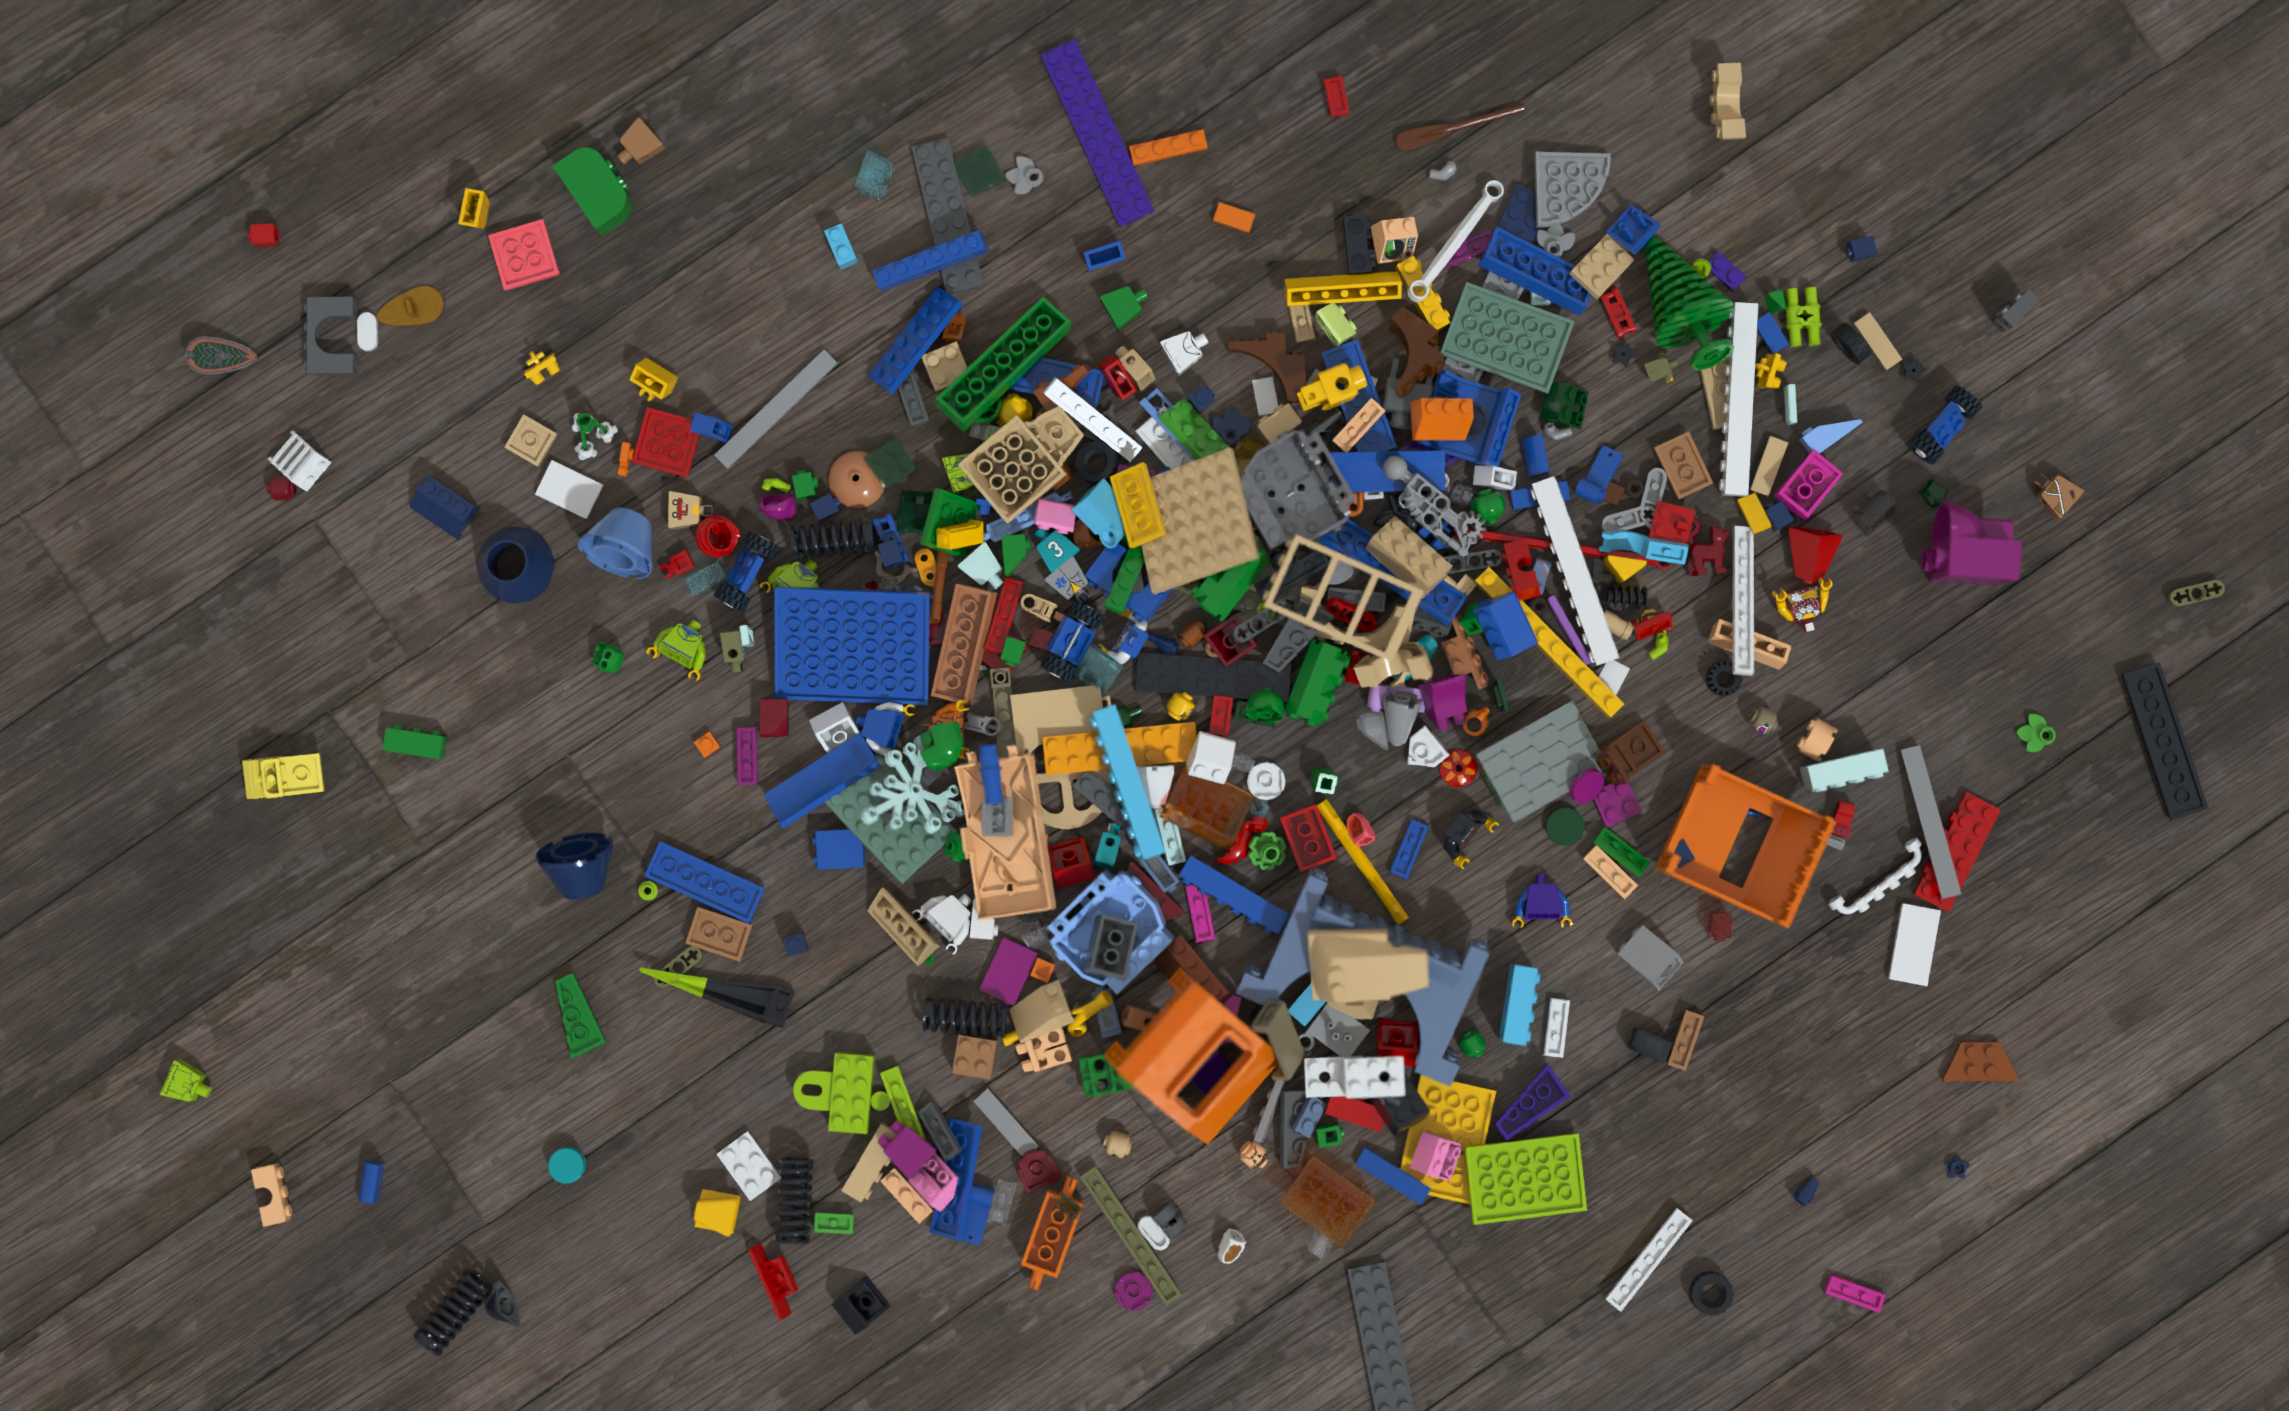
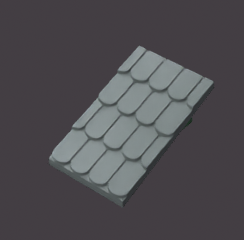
M1573 700L1476 754L1484 769L1480 772L1498 806L1505 807L1513 823L1570 791L1572 781L1576 776L1579 778L1583 770L1595 768L1600 773L1604 771L1595 761L1596 757L1594 754L1599 751V748Z

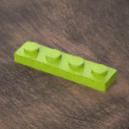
M899 1066L880 1072L897 1120L905 1126L908 1125L925 1139L926 1137Z

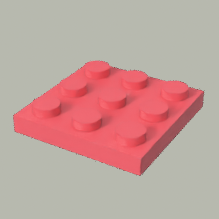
M544 219L488 235L505 291L560 275Z

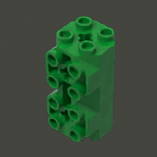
M1260 548L1257 550L1259 558L1203 577V580H1205L1203 584H1197L1191 592V595H1193L1192 600L1195 602L1198 599L1197 605L1215 619L1217 616L1221 617L1219 621L1222 623L1267 566L1269 555Z
M1315 639L1311 640L1284 709L1287 712V717L1298 720L1299 717L1305 720L1304 724L1316 727V724L1320 725L1321 722H1326L1330 712L1327 711L1328 705L1333 704L1337 693L1333 692L1335 686H1340L1344 677L1341 675L1342 669L1347 668L1351 659L1347 656L1348 652L1345 651L1341 654L1342 649L1321 641L1315 644Z

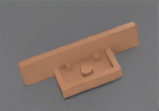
M1458 615L1452 620L1457 637L1444 641L1441 644L1453 674H1468L1472 672L1476 685L1480 690L1489 686L1488 676L1482 669L1481 658L1475 651L1472 637L1466 633L1459 623L1463 618L1461 615Z

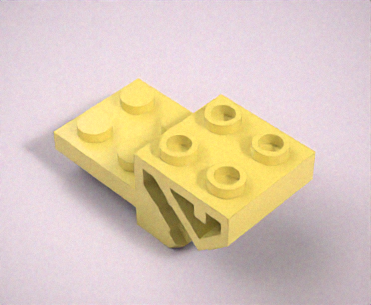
M320 753L266 757L242 761L247 799L275 798L325 791Z

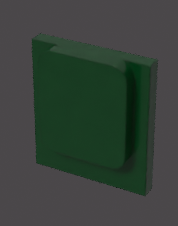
M1501 679L1494 681L1491 690L1496 708H1500L1501 711L1508 710Z

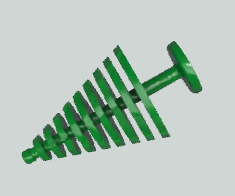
M1653 235L1646 242L1644 250L1647 255L1646 263L1649 267L1647 270L1648 277H1650L1649 288H1651L1650 298H1652L1651 306L1655 322L1656 343L1658 346L1662 345V348L1669 349L1684 346L1697 340L1701 348L1691 357L1690 365L1693 370L1697 371L1711 368L1729 357L1734 350V346L1730 340L1726 339L1711 342L1707 332L1714 331L1723 324L1722 321L1729 318L1730 313L1733 312L1734 304L1718 289L1715 290L1716 287L1706 281L1707 279L1701 276L1689 263L1682 260L1679 254H1674L1673 249L1666 246L1663 240L1655 239V235Z

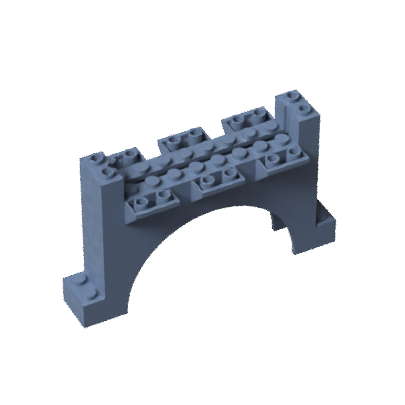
M1315 868V870L1310 869L1265 972H1262V969L1256 965H1246L1238 983L1236 994L1264 1006L1267 1001H1276L1289 984L1311 971L1309 930H1387L1388 942L1392 943L1393 946H1408L1427 950L1429 986L1404 993L1416 1012L1420 1026V1043L1416 1057L1417 1065L1414 1071L1451 1087L1460 1064L1459 1057L1456 1056L1457 1054L1446 1048L1489 956L1488 945H1485L1486 942L1482 939L1475 938L1474 940L1470 938L1460 958L1457 950L1451 947L1445 949L1435 940L1430 939V941L1424 940L1423 942V939L1415 935L1412 937L1407 936L1405 928L1398 924L1390 925L1386 919L1379 916L1377 918L1371 917L1370 920V916L1365 913H1354L1351 904L1345 901H1341V903L1335 901L1333 896L1324 893L1328 884L1326 872Z

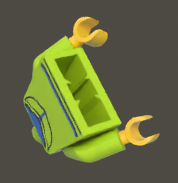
M808 560L804 566L797 561L793 564L788 563L779 566L768 577L767 582L760 584V588L767 584L769 588L765 593L772 592L775 586L819 588L816 582L818 577L813 573L817 565L812 560Z
M691 620L688 627L679 623L675 627L671 626L661 631L653 643L654 646L648 648L646 653L650 654L654 650L655 655L652 659L658 658L661 653L689 669L693 667L694 669L689 672L688 677L690 679L692 673L695 672L698 675L696 681L699 680L701 677L699 670L702 669L706 657L702 635L697 633L701 625L697 621Z

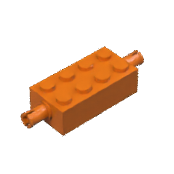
M1066 1176L1061 1192L1047 1190L1021 1262L1022 1266L1033 1270L1027 1286L1032 1288L1034 1281H1036L1035 1290H1039L1044 1274L1058 1278L1084 1205L1083 1201L1072 1196L1078 1180L1073 1178L1071 1185H1069L1072 1178L1070 1176Z

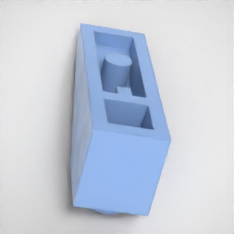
M1859 419L1818 426L1814 429L1809 427L1801 433L1803 437L1799 441L1809 454L1812 450L1820 454L1860 425L1862 421Z

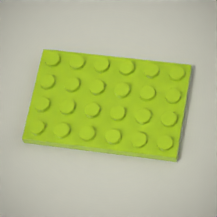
M1579 1133L1464 1147L1473 1225L1587 1211Z

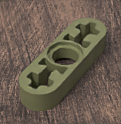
M2212 580L2172 590L2169 592L2167 600L2173 607L2183 606L2219 597L2224 593L2225 586L2219 580ZM2213 584L2218 586L2216 593L2215 591L2206 593L2205 589L2212 588ZM2194 588H2198L2201 592L2198 599L2193 598L2191 595V591ZM2176 593L2177 595L2186 594L2187 597L2180 599L2179 603L2177 600L2174 601L2173 597L2176 596Z
M694 946L688 947L659 971L669 972L667 970L669 967L671 973L684 974L702 959L703 951ZM690 950H697L698 954L696 956L698 958L690 959L688 962L691 965L688 966L686 960L683 959L682 956L684 955V957L687 958L691 955ZM676 961L683 963V971L676 972L673 965ZM654 978V982L658 987L664 988L671 985L665 982L660 983L659 979Z

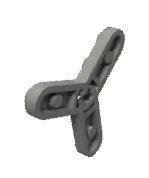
M1654 468L1649 471L1640 506L1606 516L1601 522L1603 532L1627 531L1641 526H1645L1650 530L1652 519H1645L1643 511L1651 510V517L1653 518L1657 501H1662L1667 481L1666 472L1661 468Z

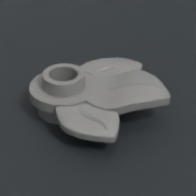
M1018 156L1016 159L1018 168L1008 171L1005 176L1009 182L1016 185L1015 193L1023 195L1027 194L1032 187H1037L1043 182V174L1041 170L1034 167L1032 160ZM1036 175L1037 180L1032 181L1030 177Z
M1558 224L1550 226L1547 232L1538 230L1537 241L1545 251L1560 257L1563 251L1569 250L1573 246L1575 233L1564 234L1562 226ZM1555 247L1557 249V252L1552 253L1550 251V248Z

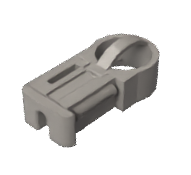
M971 712L967 713L966 718L968 722L964 723L965 729L987 734L991 737H998L1002 734L1004 724L1000 719L988 716L982 717ZM995 720L998 726L990 725V723ZM988 728L997 731L995 733H990Z

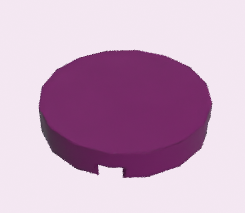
M1595 768L1583 770L1581 772L1582 775L1579 778L1576 776L1572 781L1569 793L1578 804L1591 802L1598 796L1604 786V776Z
M1130 1271L1118 1278L1115 1285V1297L1122 1307L1129 1310H1139L1149 1304L1152 1298L1153 1287L1145 1274L1139 1271Z

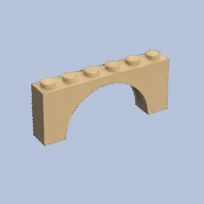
M1302 584L1299 599L1302 596L1313 602L1319 587ZM1396 603L1391 616L1383 625L1372 632L1353 633L1351 638L1376 649L1388 646L1405 605ZM1414 615L1402 642H1409ZM1331 621L1325 625L1344 635L1347 632L1336 627ZM1322 631L1315 635L1317 640L1326 641L1327 638L1334 640L1333 642L1336 644H1345V641Z

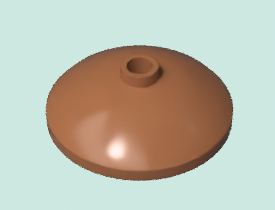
M862 451L846 453L839 457L830 469V490L833 496H837L839 502L847 507L856 509L868 507L874 504L884 492L886 485L884 468L869 453ZM854 475L859 476V480L857 482L853 481Z

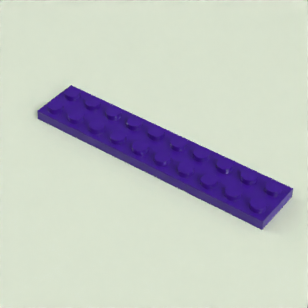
M1073 39L1040 54L1119 228L1153 213L1154 209L1076 40Z

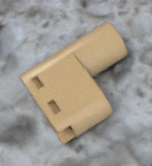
M1467 574L1458 583L1448 575L1443 579L1467 596L1477 585Z

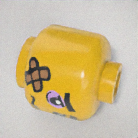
M1184 691L1182 694L1174 693L1166 705L1167 713L1178 721L1187 719L1195 707V704L1191 701L1193 697Z

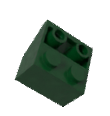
M1552 382L1549 393H1545L1540 419L1561 426L1581 429L1589 392L1568 383Z

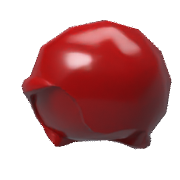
M721 514L708 516L699 523L695 531V541L699 550L706 556L719 558L724 555H730L741 535L740 529Z

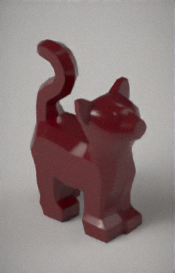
M1694 517L1692 522L1694 528L1690 531L1687 542L1689 546V577L1707 575L1704 562L1709 561L1713 562L1717 574H1726L1727 569L1723 567L1725 555L1724 542L1729 537V531L1712 525L1709 534L1712 543H1696L1694 537L1700 533L1702 526L1701 522Z

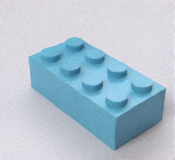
M1510 963L1499 1032V1040L1502 1042L1526 1046V1042H1530L1531 1030H1529V1023H1532L1534 1019L1532 1004L1536 1003L1537 1000L1535 985L1539 984L1540 973H1538V969L1535 967Z

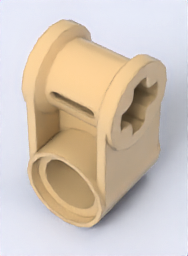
M1026 594L1021 599L1023 610L1051 623V616L1055 608H1058L1057 604L1033 594ZM1026 598H1032L1035 601V605L1032 608L1024 606Z

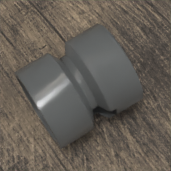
M1171 1202L1164 1205L1152 1217V1220L1158 1227H1163L1162 1231L1169 1239L1174 1237L1188 1224L1181 1214H1176L1177 1209ZM1173 1219L1174 1222L1169 1225L1167 1222Z

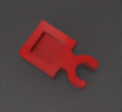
M684 550L669 558L671 564H663L659 567L660 570L666 568L669 570L668 574L663 576L665 579L672 578L675 572L677 576H681L696 568L688 550Z
M1352 651V661L1345 670V682L1360 685L1354 667L1365 657V653Z

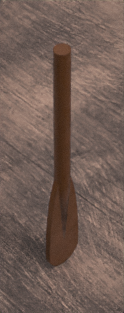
M1523 104L1453 124L1431 125L1407 130L1397 135L1396 145L1400 150L1408 151L1434 142L1453 131L1525 111Z

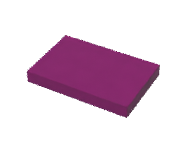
M1003 937L979 990L1014 1006L1038 953Z

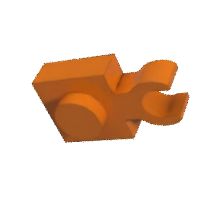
M622 442L618 469L619 476L627 477L628 467L635 453V449H633V445L630 443Z

